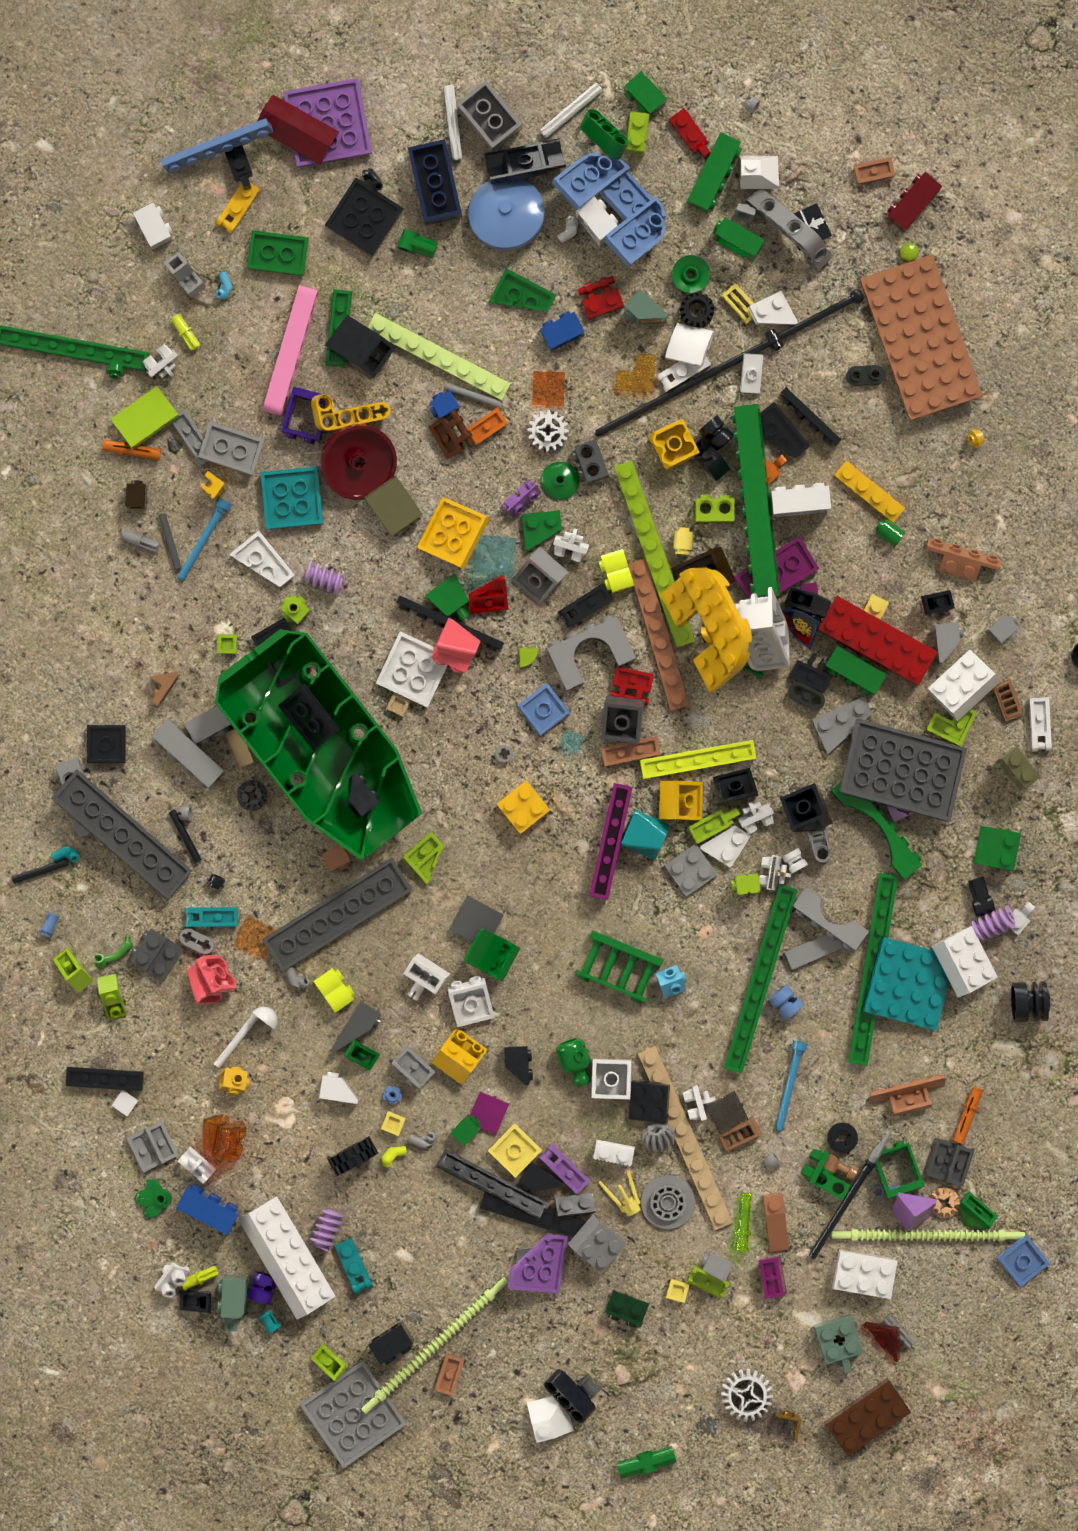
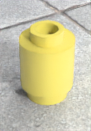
M679 527L678 531H674L673 550H675V555L689 556L690 551H692L693 532H690V528Z

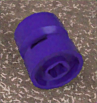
M255 1271L252 1278L254 1285L249 1288L247 1298L270 1305L273 1297L272 1290L276 1288V1283L270 1274Z

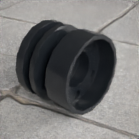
M1040 981L1039 990L1036 982H1032L1031 990H1028L1026 982L1012 983L1011 1008L1015 1023L1028 1022L1029 1013H1032L1035 1022L1039 1020V1013L1042 1021H1048L1050 993L1046 981Z

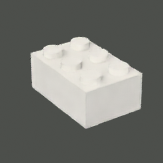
M815 483L809 488H805V485L793 486L794 488L786 490V487H775L770 493L772 518L827 513L831 510L829 486H824V483Z
M969 650L928 687V690L932 697L958 721L999 683L996 674Z
M972 926L962 929L932 945L957 997L969 994L998 978Z
M838 1249L832 1287L836 1290L891 1299L897 1260Z

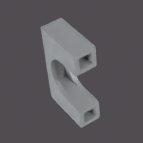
M612 615L601 619L602 623L597 626L594 623L584 627L585 631L578 634L575 631L566 636L567 640L560 642L558 639L549 644L550 647L547 648V651L566 691L584 683L575 664L574 653L578 645L585 640L598 639L607 644L618 667L636 659L617 616L614 618Z

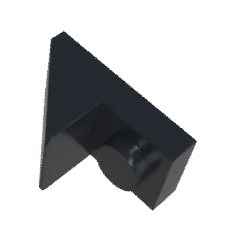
M951 590L921 596L926 616L955 608Z
M180 1291V1310L211 1313V1291Z

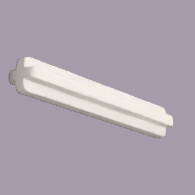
M597 83L592 85L540 129L542 136L548 138L602 92V88Z
M453 85L444 86L451 155L453 161L462 160L455 90Z

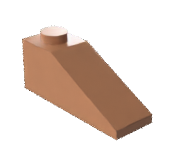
M782 1192L762 1194L769 1251L789 1250Z

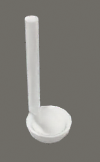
M265 1006L255 1009L214 1062V1065L218 1068L223 1065L258 1018L275 1029L278 1024V1017L275 1011Z

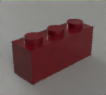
M926 172L922 176L918 174L911 182L914 184L911 189L908 190L906 188L899 196L901 201L898 204L893 203L887 211L889 213L887 219L903 233H905L942 188V185Z

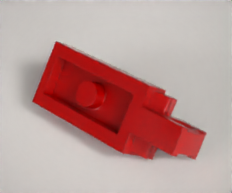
M685 108L669 118V122L691 151L694 153L698 151L704 159L710 155L711 152L706 146L709 143L707 138Z

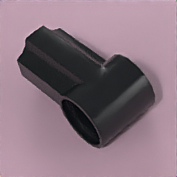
M980 877L969 880L968 885L973 898L972 905L976 917L991 914L992 911H995L992 897L989 896L985 878Z

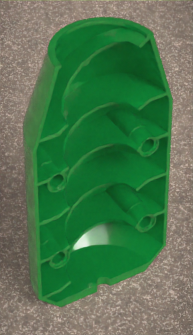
M280 629L218 676L215 704L302 817L362 861L422 814L397 748L308 633ZM271 663L276 672L275 676L272 675L267 664ZM306 669H315L317 672L316 676L311 677L307 675ZM294 673L297 677L280 687L276 682L277 677L282 681ZM303 684L307 685L340 728L336 734L315 751H312L278 707L281 702ZM245 715L252 716L255 722H246ZM361 729L364 736L357 738L354 735V730ZM355 772L364 777L367 782L366 786L376 792L379 797L377 800L380 802L360 819L347 806L349 777ZM293 776L299 777L302 780V784H294L292 781Z

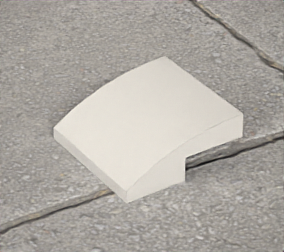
M677 323L665 358L703 367L714 331Z

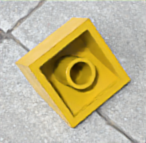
M660 781L659 819L702 820L703 782Z

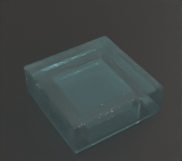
M566 729L560 748L578 754L584 736Z

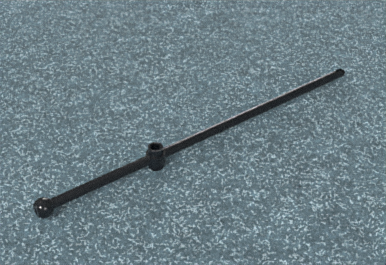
M854 289L849 297L780 333H777L775 329L769 330L765 333L767 338L765 341L595 430V435L601 436L742 362L743 353L757 354L768 347H772L773 351L781 349L784 346L782 343L783 339L852 303H861L864 300L863 293L860 289Z

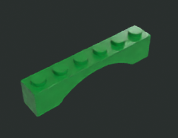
M841 782L830 790L842 806L861 811L879 826L889 845L891 866L903 880L922 866L920 863L921 857L916 851L911 852L908 848L910 845L903 836L900 838L897 835L896 831L898 829L891 821L888 823L884 819L885 813L879 806L875 808L871 801L839 793Z

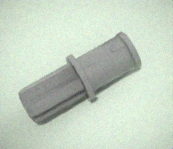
M124 529L121 536V541L136 545V548L141 547L152 552H157L160 543L144 537V534L139 535Z

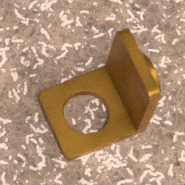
M784 1410L783 1413L775 1412V1417L796 1421L793 1439L797 1441L801 1417L795 1416V1412Z

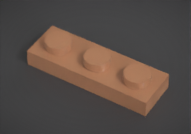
M657 736L640 739L639 744L625 742L601 747L604 766L661 755Z

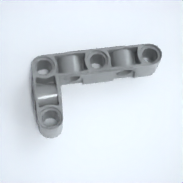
M756 189L745 200L747 204L756 209L760 216L800 248L806 261L814 270L819 272L832 258L821 237L764 189Z

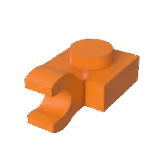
M783 455L773 463L769 460L766 461L768 485L781 474L778 469L787 462Z

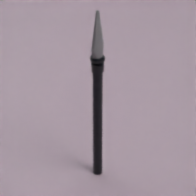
M892 1129L889 1130L872 1151L870 1158L865 1160L860 1174L809 1254L811 1258L816 1259L867 1175L876 1166V1161L881 1156Z

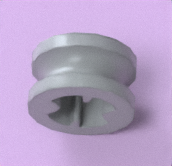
M502 745L497 748L496 757L500 762L511 760L513 752L509 746ZM502 748H506V751L508 749L510 752L507 755V759L499 757Z

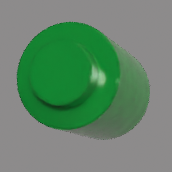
M888 519L886 521L881 520L875 528L878 531L876 535L894 548L906 533Z

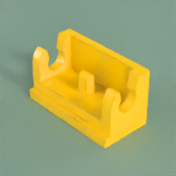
M207 471L205 476L211 483H208V487L201 483V487L217 502L218 498L223 495L228 487L224 482Z

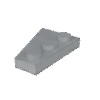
M865 696L812 719L827 755L853 732L857 718L866 720L872 715Z

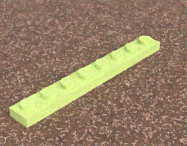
M377 313L374 314L368 328L384 337L393 345L500 401L503 400L511 383Z

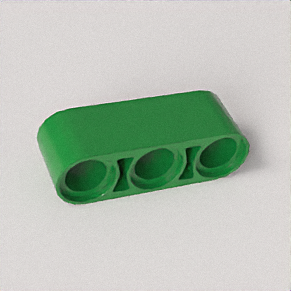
M595 109L587 110L580 124V129L609 157L620 159L629 143L627 137L599 111Z

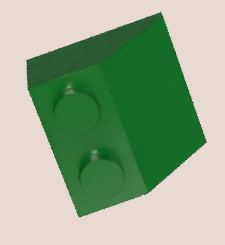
M981 826L973 864L1014 871L1021 833Z

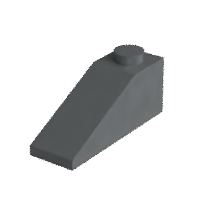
M361 1001L331 1051L334 1053L370 1031L372 1027L377 1028L382 1020L379 1017L381 1013Z

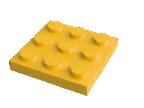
M442 497L416 548L464 570L490 518Z

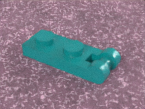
M238 907L184 908V913H186L184 927L238 926ZM194 913H199V921H194Z
M351 1237L335 1244V1249L354 1293L357 1295L363 1289L373 1288L374 1286L353 1238ZM362 1276L364 1281L357 1283L356 1278Z

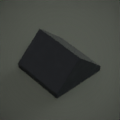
M750 768L713 777L720 806L759 796Z

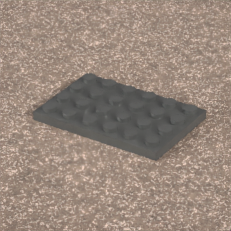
M857 718L839 793L949 823L953 813L967 748Z

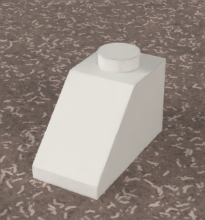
M327 1072V1075L322 1076L319 1098L358 1104V1097L344 1078L339 1077V1073Z

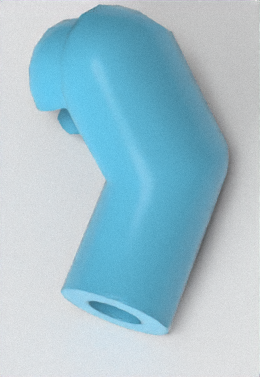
M226 271L218 274L221 286L215 292L216 298L221 300L227 299L233 288Z

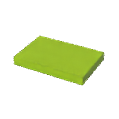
M156 386L110 420L130 447L135 449L180 416Z

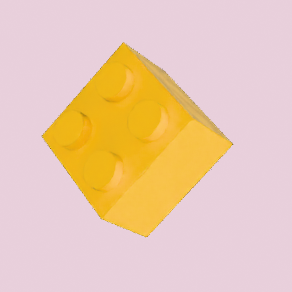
M527 780L497 803V806L520 834L550 811Z

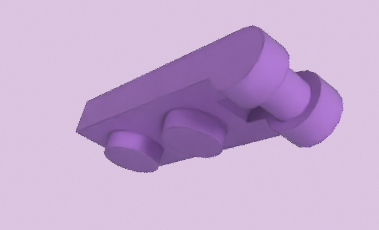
M551 1143L548 1146L549 1149L545 1153L542 1152L539 1158L578 1194L591 1180ZM556 1154L559 1158L553 1163L550 1158Z

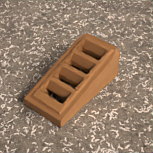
M1008 679L998 683L992 691L1005 722L1022 716L1023 712L1011 680ZM1008 687L1007 691L999 693V689ZM1008 694L1011 695L1010 698L1002 701L1001 697ZM1011 701L1014 702L1013 705L1004 707V704ZM1016 708L1017 712L1007 715L1006 711Z
M751 1117L717 1136L725 1151L728 1152L760 1137L762 1132L755 1118ZM747 1125H750L753 1134L750 1133ZM741 1128H743L747 1137L744 1138L740 1130ZM733 1132H736L740 1141L737 1142ZM726 1135H729L733 1143L732 1145L729 1144Z

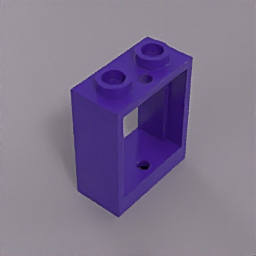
M293 386L282 427V433L285 434V437L296 440V437L304 439L303 442L309 444L320 443L323 431L318 428L315 436L289 429L297 398L312 401L314 396L322 394ZM321 398V399L319 400V403H320V404H324V406H323V408H324V407H325V401H324V399ZM326 417L323 419V425L325 424Z

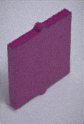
M480 1092L470 1116L474 1115L481 1122V1131L486 1130L496 1135L509 1103L497 1099L496 1096L492 1097Z

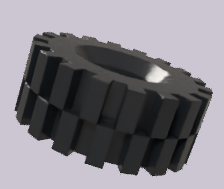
M370 1136L327 1160L335 1175L339 1176L378 1154V1151Z

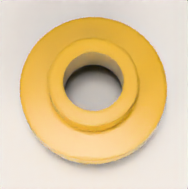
M973 429L969 431L968 441L971 446L979 448L981 444H984V436L979 429Z

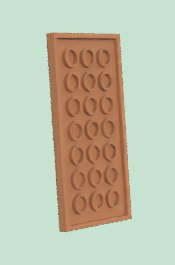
M933 254L860 278L910 421L983 397Z

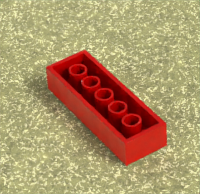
M839 596L835 597L826 617L823 618L817 629L820 633L915 686H919L937 654V651Z

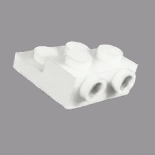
M475 976L470 978L469 982L455 981L451 983V986L447 987L457 1027L495 1018L485 978Z

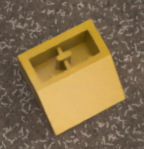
M456 1027L431 1063L462 1085L488 1049Z

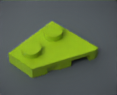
M430 831L402 857L423 881L428 884L444 845Z

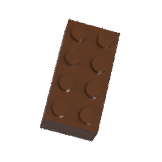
M886 1378L824 1422L846 1455L849 1456L909 1415L911 1411L890 1380Z

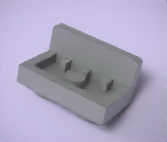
M409 1046L392 1062L394 1065L392 1069L400 1076L404 1074L408 1078L406 1082L414 1089L416 1087L420 1089L436 1072Z

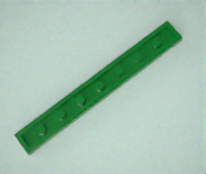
M0 325L1 346L105 365L116 363L127 369L146 372V367L142 361L149 356V352Z

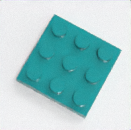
M318 466L260 472L266 530L323 524Z

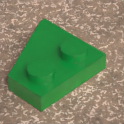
M560 510L522 514L526 551L531 550L562 530Z

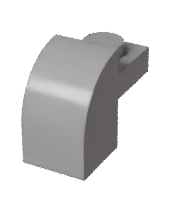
M177 252L164 262L165 266L191 298L206 287L180 252Z

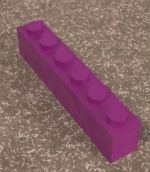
M613 783L589 896L605 900L609 898L633 788L631 786Z

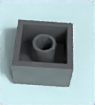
M606 696L601 739L639 744L645 700Z

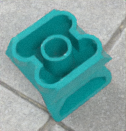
M635 810L620 846L656 860L670 824Z

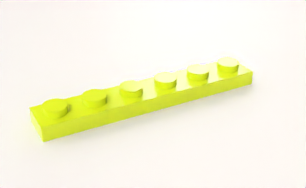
M749 740L640 760L643 779L757 758L754 741Z

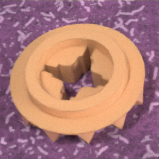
M943 1187L931 1194L930 1198L937 1199L932 1211L934 1215L944 1219L950 1218L958 1212L960 1200L954 1190ZM949 1197L948 1203L951 1208L945 1206L940 1210L942 1204L938 1198L945 1200Z

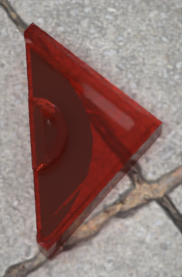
M865 1322L863 1324L864 1328L868 1329L878 1344L891 1354L895 1362H898L900 1359V1327Z

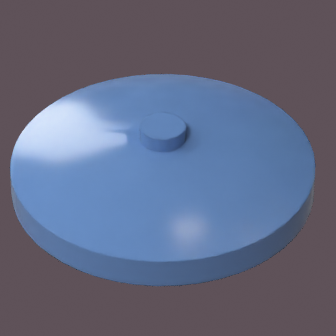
M524 179L508 180L494 184L488 181L473 195L468 215L472 231L482 243L497 250H515L529 244L537 237L544 224L545 207L538 190Z

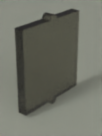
M735 1091L706 1106L712 1117L711 1121L715 1123L720 1134L748 1120L743 1103L740 1102Z

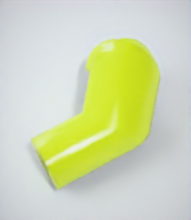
M406 1146L388 1148L382 1155V1165L389 1168L393 1165L392 1162L396 1156H407Z

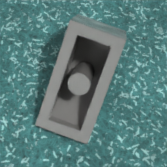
M958 622L933 626L937 664L943 663L959 644L960 638H963L962 626L959 627Z
M711 1251L708 1255L705 1254L701 1261L703 1271L724 1282L733 1265L731 1260Z

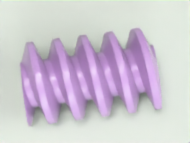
M310 561L304 578L306 585H309L312 581V587L315 588L320 584V590L327 586V593L334 589V595L337 596L343 587L346 575L341 578L340 571L334 575V569L327 573V566L319 570L318 563L313 568L312 561Z
M1005 905V912L1002 908L998 909L999 915L992 911V918L985 914V921L979 917V924L972 920V927L982 941H987L988 937L994 938L995 934L1001 935L1002 931L1007 932L1008 929L1015 928L1014 914L1008 905Z
M322 1209L325 1217H318L322 1224H315L319 1231H312L316 1238H309V1240L316 1247L330 1252V1249L326 1246L333 1245L330 1239H336V1235L333 1232H339L340 1229L336 1225H342L343 1222L339 1218H345V1215L332 1209Z

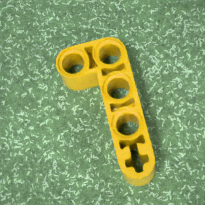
M317 395L311 401L315 425L321 431L335 430L352 424L382 420L391 413L390 406L385 402H376L335 411L332 398L329 395ZM321 398L325 401L324 408H321L319 406V400ZM382 408V412L373 414L372 410ZM361 409L365 412L363 420L359 417ZM343 413L347 416L345 424L341 421ZM324 417H327L329 420L328 427L323 425Z

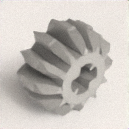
M654 1123V1125H648L643 1130L642 1141L648 1151H654L655 1153L657 1151L663 1152L664 1149H670V1146L674 1145L675 1134L669 1124Z

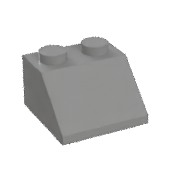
M539 547L520 568L512 581L535 602L541 605L567 575L568 571Z

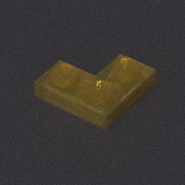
M637 353L636 372L617 370L615 390L653 394L657 355Z

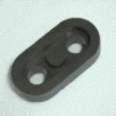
M878 365L854 366L846 374L847 382L852 386L878 385L885 377L883 368ZM873 371L878 372L879 376L877 378L872 376ZM853 373H859L860 377L855 379Z
M795 682L789 688L790 698L811 710H819L825 704L824 695L804 683ZM797 688L802 692L799 696L794 693ZM813 697L818 699V704L811 702Z

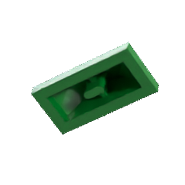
M353 1040L344 1056L371 1070L380 1054Z
M970 1191L966 1193L959 1204L964 1226L990 1229L998 1217Z

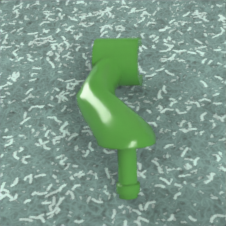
M130 935L125 936L126 942H123L120 949L114 954L105 957L102 954H96L95 959L97 961L94 962L95 966L98 969H102L106 966V963L117 961L125 956L133 947V944L130 942Z

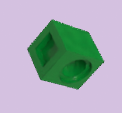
M467 1114L450 1134L465 1146L482 1128L480 1126L481 1122L474 1115L470 1116Z

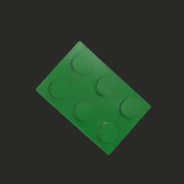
M252 230L247 269L304 276L309 237Z

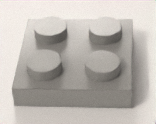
M696 843L664 865L686 897L717 876V873Z

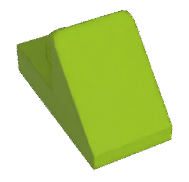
M322 1344L311 1358L335 1382L348 1367L347 1362L338 1357L325 1344Z

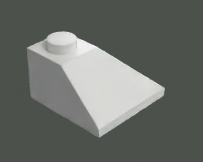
M740 156V188L779 189L778 156Z
M553 1396L527 1402L537 1443L574 1431L570 1415Z

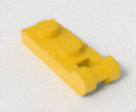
M241 183L215 224L219 227L223 226L227 229V232L232 234L259 194L260 189L251 184L252 188L244 190ZM228 215L234 218L232 222L226 220Z

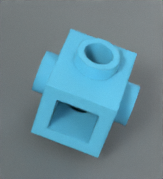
M677 965L656 973L664 998L686 991L684 985L687 982L684 971H679Z

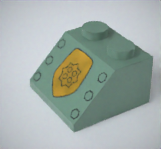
M639 290L624 306V317L632 324L634 322L637 325L664 324L668 319V314L642 290Z

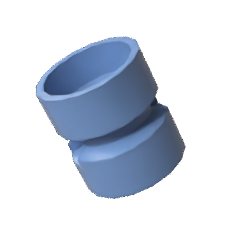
M787 984L768 999L774 1008H779V1014L785 1021L804 1006V1003L798 997L793 996L794 992Z

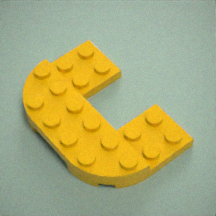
M706 567L690 568L679 574L680 578L660 595L676 627H682L699 613L714 644L706 648L693 661L709 693H712L734 677L747 663L750 653H748L749 642H752L751 628L747 618H741L727 590L730 584L720 572Z

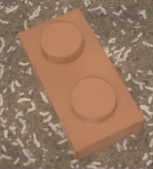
M891 157L853 166L857 185L895 177Z
M446 1353L434 1391L453 1396L465 1358Z

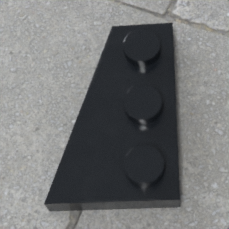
M775 402L761 412L764 439L794 458H797L810 447Z

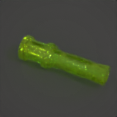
M740 1192L737 1229L734 1230V1234H736L735 1246L732 1247V1250L750 1251V1248H748L749 1236L751 1235L749 1221L753 1193Z

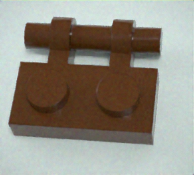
M456 410L449 413L453 419L449 422L445 416L428 426L447 460L465 450L461 442L465 441L468 447L475 443L471 437L473 436L471 431H468L463 423V417L459 416ZM457 426L458 430L461 433L459 437L453 429V427Z

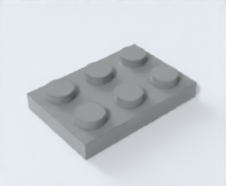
M209 421L198 459L253 476L264 439Z

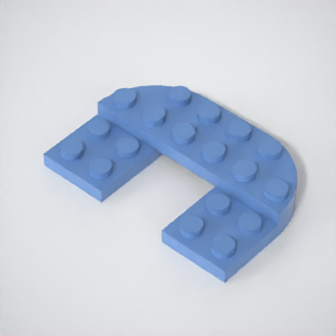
M600 153L587 154L556 176L552 183L576 210L597 194H600L624 221L605 235L603 240L626 266L630 267L652 250L662 239L666 230L665 210L657 196L652 198L628 172L630 167L623 160L613 159L600 155Z

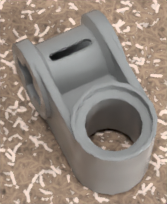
M826 827L817 831H807L808 842L815 861L818 863L827 862L831 858V849ZM824 849L827 852V858L819 859L817 856L818 850Z

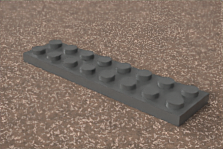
M78 769L73 772L51 797L57 805L164 899L168 900L192 872L188 866Z
M391 858L266 936L262 941L283 972L411 892L412 888L394 859Z

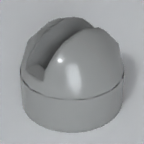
M748 97L744 102L745 109L754 114L759 107L760 100L755 97Z
M182 806L179 808L178 812H181V815H178L179 819L191 821L193 815L192 807Z
M773 1152L765 1159V1165L769 1169H776L781 1166L780 1160Z

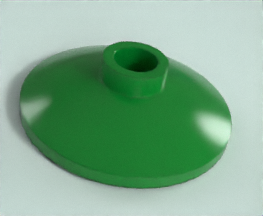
M687 255L680 258L673 266L672 279L679 290L685 293H697L708 284L710 269L702 258L695 255ZM689 272L694 273V278H688L687 274Z
M554 462L547 466L542 473V488L553 499H567L578 489V472L569 463ZM561 476L564 478V482L558 483L556 479Z

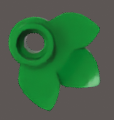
M148 1179L146 1180V1189L139 1191L135 1195V1200L139 1205L145 1207L144 1216L153 1218L160 1215L162 1209L171 1204L172 1196L168 1190L162 1188L160 1182ZM160 1195L164 1197L163 1202L159 1199Z

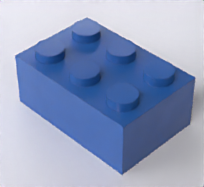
M197 1184L189 1185L176 1209L228 1235L241 1213L238 1210L239 1207L231 1202L226 1204L220 1201L222 1198L214 1193L209 1195L203 1192L205 1189Z

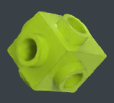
M294 595L291 597L287 596L281 602L282 607L280 608L283 611L281 615L289 622L293 620L298 625L311 610L306 606L307 601L300 595L297 597ZM293 606H297L296 611L291 610Z

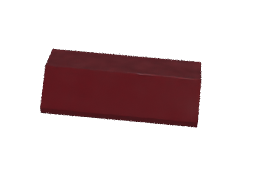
M272 95L257 120L258 122L266 118L273 128V133L268 134L269 137L319 165L322 164L339 134V131L275 95Z

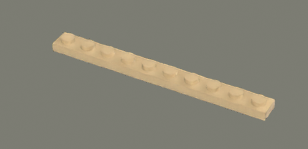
M656 1046L638 1053L649 1081L670 1085L668 1124L674 1130V1138L714 1229L717 1230L733 1223Z

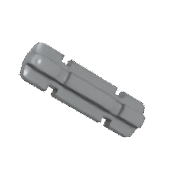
M890 1315L883 1320L884 1325L890 1328L889 1330L900 1342L902 1341V1344L907 1349L913 1346L914 1341L911 1337L907 1336L908 1334L898 1323H895V1320Z

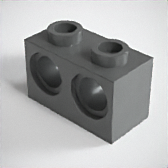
M596 439L574 446L575 452H572L575 463L579 462L581 470L578 471L582 481L585 480L587 484L609 477ZM589 449L592 452V456L584 458L581 455V451ZM596 467L598 474L590 476L587 472L588 468Z

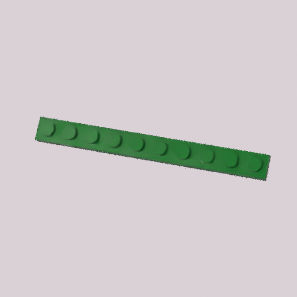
M879 873L848 1063L868 1066L876 1015L864 1012L863 1008L882 937L889 938L898 876L884 873Z
M782 884L778 886L724 1064L725 1069L743 1073L798 889Z

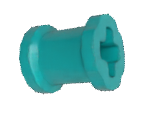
M272 1309L257 1318L266 1328L267 1335L281 1327V1323H278L273 1316Z

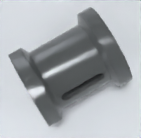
M586 1374L576 1384L588 1395L589 1399L595 1396L601 1389L600 1386H597L590 1379L589 1374Z

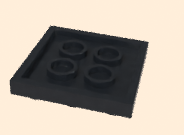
M355 178L327 220L325 227L373 257L404 208L358 178Z

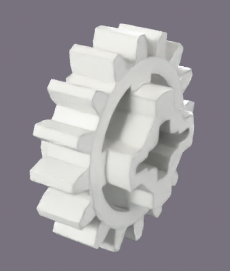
M550 410L545 415L540 411V417L534 415L535 421H529L532 428H528L527 432L532 433V435L528 438L529 440H535L532 443L533 446L539 444L540 451L543 447H546V452H549L550 447L556 451V445L562 447L561 441H567V437L564 434H568L569 430L564 429V427L568 423H562L564 416L558 418L557 411L553 415ZM545 419V423L542 426H537L541 420ZM552 419L558 422L560 427H556L552 423ZM547 426L554 430V432H550V435H546V432H543ZM536 434L541 435L544 438V442H541ZM560 435L555 442L551 443L553 437Z

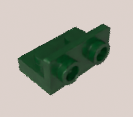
M613 1290L605 1313L612 1320L618 1321L620 1318L626 1321V1325L636 1328L637 1325L642 1326L649 1303Z

